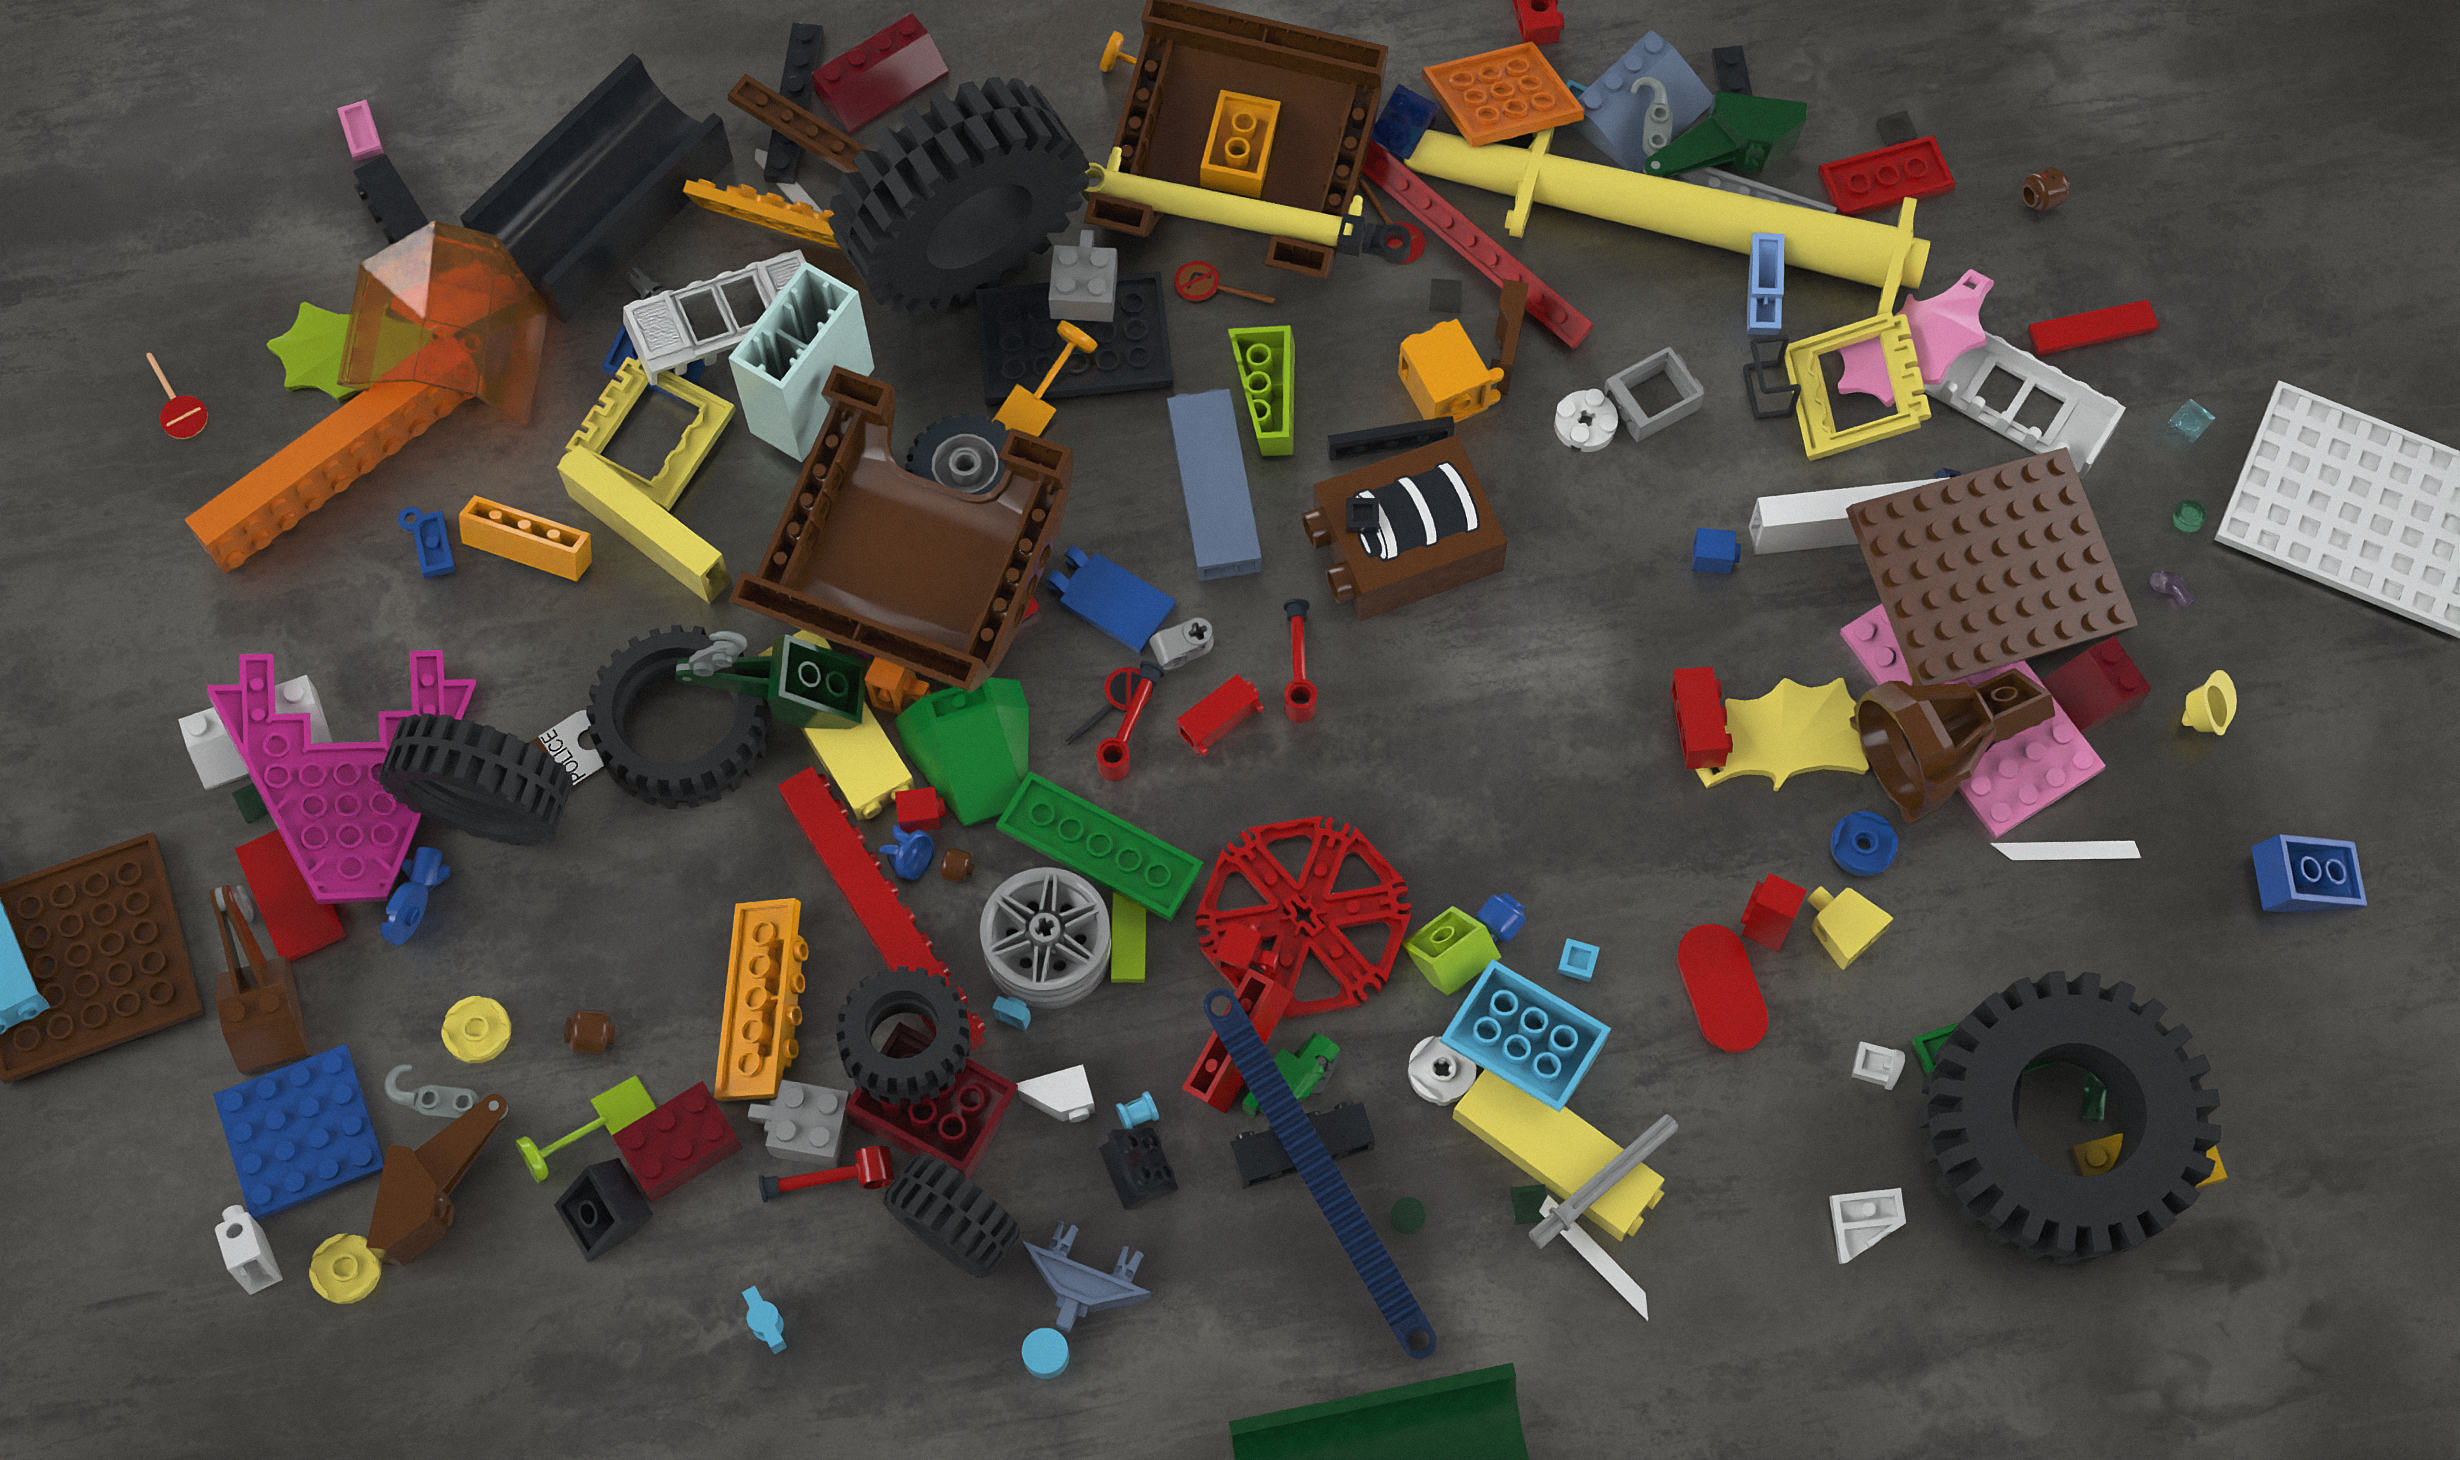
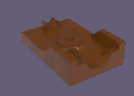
M1504 279L1498 308L1500 312L1495 331V339L1499 342L1503 351L1501 360L1492 358L1490 370L1499 367L1504 371L1503 379L1497 382L1496 387L1502 395H1508L1529 288V283Z

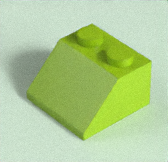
M1451 906L1401 944L1402 949L1431 985L1447 996L1459 991L1466 982L1477 974L1484 972L1492 959L1497 961L1501 958L1486 926L1454 906Z

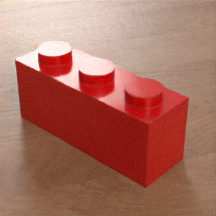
M1713 667L1674 669L1671 693L1686 770L1725 767L1728 753L1733 752V741L1731 733L1726 734L1724 726H1727V710L1725 706H1720L1719 699L1722 698L1720 679H1715Z
M1771 873L1768 874L1764 883L1757 881L1740 920V923L1746 925L1741 936L1779 953L1807 889Z

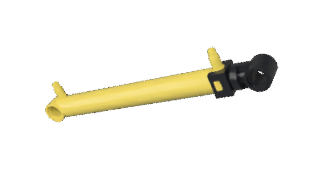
M1119 147L1112 149L1106 169L1097 163H1089L1090 169L1085 171L1089 180L1097 178L1101 181L1095 187L1088 186L1087 189L1080 191L1082 197L1087 201L1090 200L1091 193L1095 192L1150 205L1153 211L1334 247L1337 248L1338 253L1359 257L1361 250L1364 254L1383 257L1392 264L1404 262L1411 253V236L1404 226L1400 224L1383 226L1369 222L1365 225V217H1361L1363 198L1361 196H1354L1349 213H1343V217L1156 180L1118 172L1122 153ZM1393 239H1398L1404 243L1397 249L1387 245Z

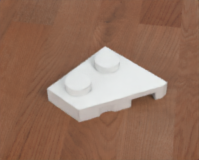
M1901 1188L1832 1195L1829 1197L1839 1264L1849 1262L1852 1258L1906 1223Z

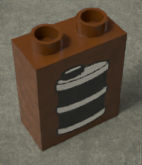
M1458 434L1314 484L1313 510L1302 513L1304 530L1312 548L1316 550L1327 546L1335 565L1326 567L1325 572L1337 604H1341L1351 600L1360 621L1503 571L1508 542ZM1346 498H1379V533H1346Z

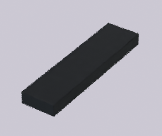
M1453 416L1328 435L1329 460L1428 445L1454 436Z

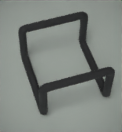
M1786 334L1754 338L1750 342L1754 363L1744 365L1743 373L1752 412L1757 419L1788 416L1795 411L1801 386L1793 384L1767 388L1762 368L1782 364L1790 337ZM1782 341L1777 360L1760 361L1757 344ZM1750 369H1756L1760 389L1764 394L1794 391L1788 409L1759 413Z

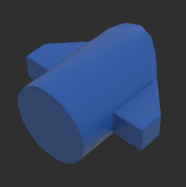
M429 847L417 848L414 861L404 859L401 866L409 881L416 880L425 884L428 892L449 878L451 870L449 866L441 865L443 853Z

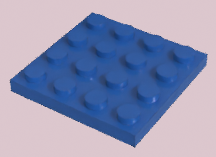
M346 1044L213 1094L249 1214L255 1221L370 1178L383 1171L385 1159L349 1047Z

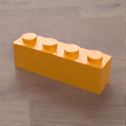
M476 495L473 496L459 514L461 543L576 582L592 562L590 533Z

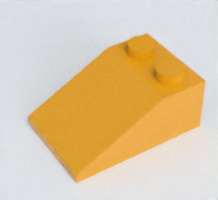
M1220 90L1200 168V187L1260 199L1277 124L1280 101Z

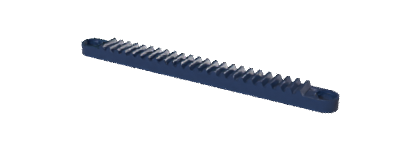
M1217 988L1210 991L1205 997L1203 1006L1206 1016L1395 1336L1409 1356L1418 1359L1428 1357L1434 1352L1437 1345V1337L1433 1328L1251 1021L1231 991L1225 988ZM1219 996H1224L1231 1002L1230 1011L1223 1016H1218L1211 1010L1212 1001ZM1416 1330H1422L1429 1336V1345L1423 1351H1415L1409 1345V1337Z

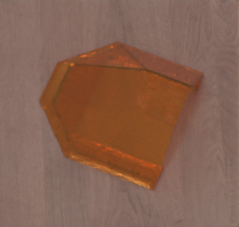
M434 220L360 263L337 384L369 392L371 383L415 381L474 395L497 410L495 422L528 428L549 309L498 236Z

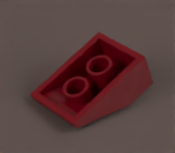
M2115 636L2085 650L2041 680L2042 684L2052 693V697L2082 735L2140 706L2151 690L2150 685Z

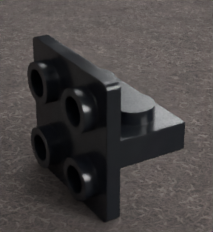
M1152 1128L1112 1129L1107 1133L1109 1142L1101 1146L1099 1150L1125 1210H1134L1157 1194L1173 1193L1178 1190L1174 1179V1171L1168 1164L1161 1148V1141Z

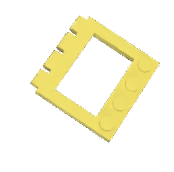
M1891 311L1788 344L1784 358L1790 384H1799L1801 386L1796 410L1807 457L1810 461L1921 428L1920 422L1931 418L1927 396L1921 395L1925 392L1920 368L1914 367L1918 364L1913 340L1908 339L1911 337V332L1905 314L1894 316ZM1879 336L1898 414L1836 433L1818 355Z
M627 357L615 374L622 382L619 383L613 379L610 381L598 399L605 407L602 408L598 405L592 407L581 423V427L588 432L584 433L577 430L565 449L568 452H572L580 445L653 502L669 512L736 412L734 404L668 370L657 373V386L700 409L693 423L688 425L682 434V439L675 450H671L665 459V465L650 482L600 455L649 383L639 357L637 360Z

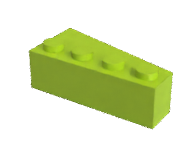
M1291 326L1228 329L1262 456L1293 455L1295 343Z

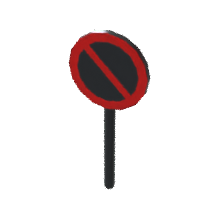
M1123 667L1113 671L1108 676L1104 692L1109 703L1065 741L1066 745L1072 744L1113 707L1127 712L1140 682L1138 680L1141 672L1140 669ZM1153 687L1151 688L1143 707H1145L1147 703L1150 701L1153 692Z

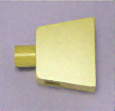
M1820 886L1807 899L1820 912L1815 917L1811 929L1843 971L1888 930L1894 919L1878 906L1848 887L1834 898Z

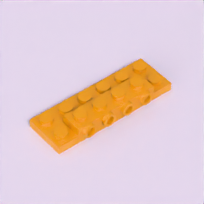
M698 179L697 183L686 180L683 192L700 208L842 250L834 239V232L829 226V217L835 215L831 210L825 209L823 213L813 211V206L801 201H796L795 205L784 202L785 198L770 192H767L766 196L756 194V189L744 184H739L738 188L727 185L726 191L716 189V185L707 180Z
M796 898L735 904L714 1098L720 1102L777 1098L781 1079L783 1080V1071L786 1068H791L792 1059L798 1056L799 1046L794 1038L795 1026L800 1025L802 1021V1012L798 1006V995L805 990V978L801 973L802 961L808 958L809 949L804 938L798 935L801 902Z

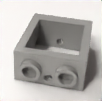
M1669 346L1607 379L1603 394L1614 404L1618 417L1638 443L1701 409L1704 389L1700 381L1696 378L1693 379L1687 371L1684 359L1679 354L1676 355ZM1664 371L1684 400L1648 419L1628 390Z

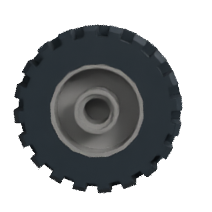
M960 413L961 417L952 418V415L942 417L943 422L939 424L932 422L926 426V434L921 432L914 439L915 447L911 446L906 455L907 463L905 464V470L907 472L964 493L975 495L988 493L1000 483L1006 469L999 459V455L1010 432V429L1006 431L1005 424L995 419L992 423L989 421V416L983 414L971 417L970 413Z

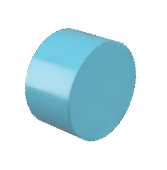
M1040 1328L1031 1332L1024 1340L1022 1357L1027 1370L1033 1376L1040 1379H1051L1060 1375L1067 1367L1069 1350L1067 1342L1061 1333L1051 1328Z

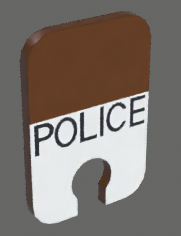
M586 710L576 712L530 742L538 746V750L541 752H548L554 756L555 762L562 763L566 767V771L570 772L572 776V788L605 768L596 748L584 750L578 744L580 736L584 732L589 731L588 726H591Z

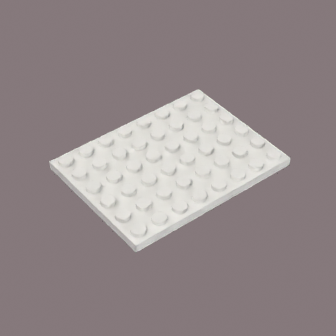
M2279 380L2273 390L2214 540L2460 638V451Z

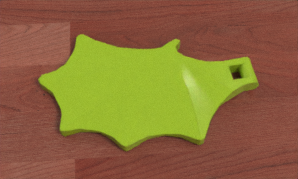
M302 302L298 318L292 328L282 336L269 340L266 345L270 352L281 359L286 369L284 387L287 391L292 392L301 388H319L340 403L358 392L365 391L434 341V334L418 324L410 325L392 320L390 317L394 310L390 304L381 307L374 313L356 315L337 314L317 308L307 302Z

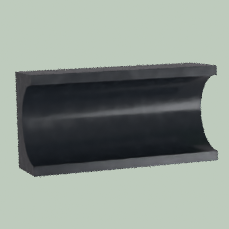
M633 53L630 54L460 216L475 255L504 278L509 279L512 284L523 289L526 295L565 324L691 201L683 192L686 180L697 183L698 179H703L710 182L733 160L723 120L714 112L703 123L685 114L656 86L644 68L642 60Z

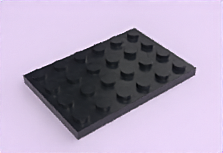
M1161 272L1117 276L1113 322L1051 319L1049 308L1050 282L975 289L986 404L1004 403L1016 384H1019L1032 394L1036 392L1068 344L1057 332V326L1061 320L1082 330L1098 346L1092 353H1085L1075 347L1040 399L1173 386Z

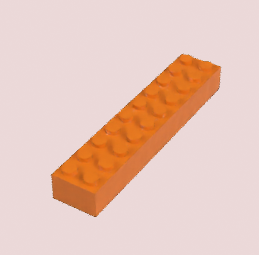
M452 335L444 339L437 338L184 520L202 547L225 574L231 569L241 566L250 555L257 550L267 547L282 532L292 529L300 519L310 512L321 508L324 502L333 495L346 490L350 483L362 474L371 472L376 467V464L387 456L397 453L412 438L422 435L430 425L440 418L448 416L463 401L473 398L484 386L470 355Z

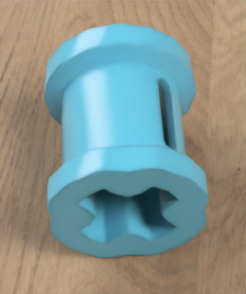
M1148 1091L1142 1093L1141 1098L1125 1105L1122 1103L1115 1105L1124 1129H1132L1134 1126L1150 1119L1153 1121L1159 1119L1158 1111Z

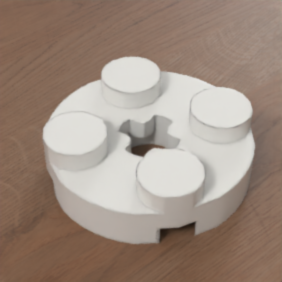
M1598 389L1577 391L1566 396L1557 405L1554 422L1555 432L1558 438L1571 448L1572 445L1581 448L1583 452H1594L1606 447L1613 439L1618 424V413L1614 404L1604 396L1602 391ZM1582 416H1588L1593 419L1592 426H1587L1586 423L1580 424L1578 421L1581 420Z
M1441 1036L1427 1037L1416 1045L1410 1055L1408 1078L1415 1092L1423 1099L1436 1103L1439 1106H1447L1452 1102L1462 1099L1474 1084L1476 1064L1440 1043ZM1448 1063L1450 1065L1448 1069L1450 1075L1447 1077L1444 1075L1437 1076L1434 1064L1443 1065Z

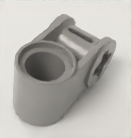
M1197 617L1173 628L1156 633L1150 638L1149 643L1160 666L1165 671H1171L1189 661L1208 654L1214 645L1213 630L1207 620ZM1199 634V636L1203 639L1198 640V638L1194 635Z

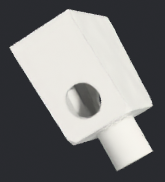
M234 1205L225 1209L222 1213L225 1222L218 1224L215 1227V1232L227 1270L250 1295L283 1280L266 1235L259 1224L248 1212H244L241 1205Z

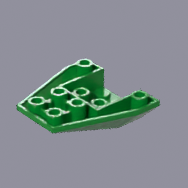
M989 677L982 686L972 692L954 686L922 696L894 718L904 751L932 787H935L939 796L944 798V802L964 827L1002 816L1028 774L1029 708L1019 680Z

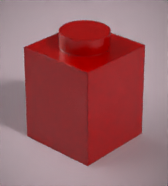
M935 787L895 792L898 823L901 830L909 834L916 830L931 831L941 829L940 818L946 817L944 798H937Z

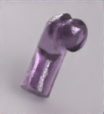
M2157 571L2151 575V587L2158 592L2173 595L2182 609L2196 601L2180 575L2165 571Z

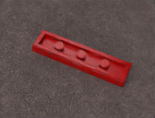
M2149 299L2033 323L2029 325L2027 330L2037 356L2155 332L2159 325Z

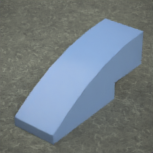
M1753 233L1749 267L1746 334L1778 335L1781 330L1782 297L1784 295V234Z

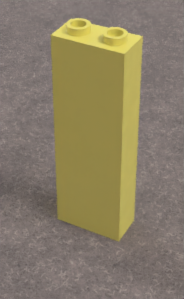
M578 445L572 452H568L562 457L557 469L568 495L710 604L731 583L722 553L583 447Z
M805 630L792 635L798 639L832 650L826 639ZM773 646L761 652L758 656H772ZM865 701L863 702L862 724L854 728L812 729L800 727L857 821L863 818L870 819L878 815L886 805L893 801L896 802L895 792L915 789L911 774Z
M1484 1069L1456 1105L1453 1112V1119L1565 1201L1624 1150L1564 1106L1559 1113ZM1640 1162L1582 1214L1620 1242L1627 1233L1633 1237L1644 1222V1219L1640 1217L1647 1206L1653 1210L1665 1194L1660 1190L1665 1179Z

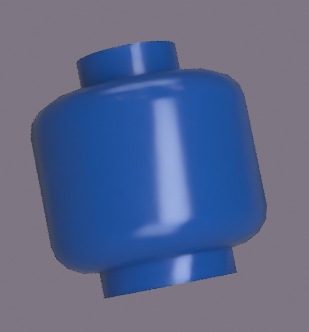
M1505 892L1501 896L1494 894L1489 897L1477 913L1476 920L1486 926L1494 944L1498 939L1503 942H1510L1526 921L1523 913L1525 907Z

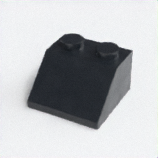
M619 1158L588 1165L554 1204L587 1262L593 1261L635 1235L653 1215Z

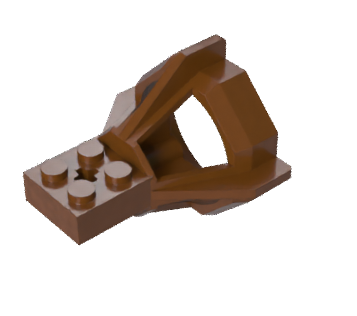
M2013 668L1974 687L1969 686L1965 682L1910 686L1904 681H1887L1864 693L1854 706L1855 715L1849 720L1851 727L1859 733L1862 751L1886 795L1900 807L1902 820L1907 824H1911L1941 810L1948 798L1961 784V781L1972 776L1985 751L1987 752L1994 744L2002 740L2010 739L2015 734L2030 727L2038 726L2043 721L2054 717L2055 710L2052 693L2016 668ZM1901 730L1903 731L1904 735L1906 736V738H1907V740H1908V742H1909V744H1910V746H1911V748H1912V750H1913V752H1914V755H1915V757H1916V759H1917L1918 764L1916 763V761H1915V759L1913 758V756H1912L1910 750L1908 749V746H1907V744H1906V742H1905V740H1904V737H1903V735H1902Z

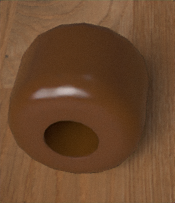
M948 848L941 862L940 877L946 881L963 884L967 876L972 877L975 864L971 863V854L960 849Z

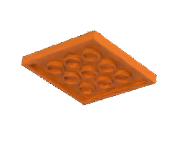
M1533 41L1422 68V79L1471 148L1584 120L1583 107Z

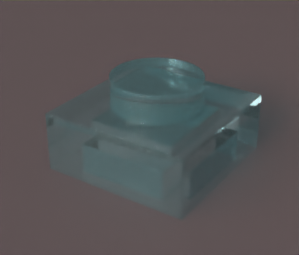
M2190 398L2170 418L2168 425L2193 443L2213 423L2215 417Z

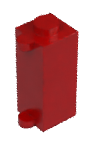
M1237 673L1177 718V733L1197 755L1200 754L1204 757L1209 753L1207 749L1209 746L1254 712L1261 714L1265 711L1263 705L1258 700L1259 692L1250 680L1244 681Z

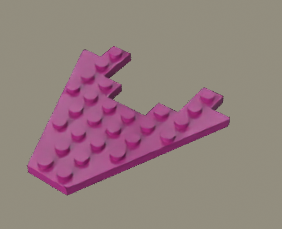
M443 650L409 651L412 711H379V742L311 744L310 713L275 714L273 654H239V685H207L208 697L317 904L383 902L388 900L423 816L421 813H415L408 809V805L405 803H399L393 799V794H388L383 789L384 785H381L379 782V773L398 724L405 717L408 718L413 714L422 716L424 713H432L436 717H440L442 714L450 715L454 719L462 720L476 688V679H444Z

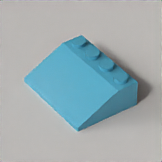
M1492 959L1441 1037L1440 1043L1560 1113L1602 1050L1611 1028Z

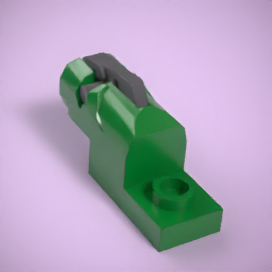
M1313 1032L1311 1037L1295 1051L1294 1055L1283 1048L1274 1058V1062L1299 1104L1307 1100L1310 1095L1323 1094L1340 1059V1048L1327 1037ZM1250 1091L1243 1101V1112L1255 1119L1260 1111L1264 1112Z

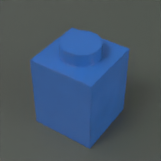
M1697 528L1693 541L1692 571L1731 574L1734 562L1739 563L1741 555V544L1736 543V531Z

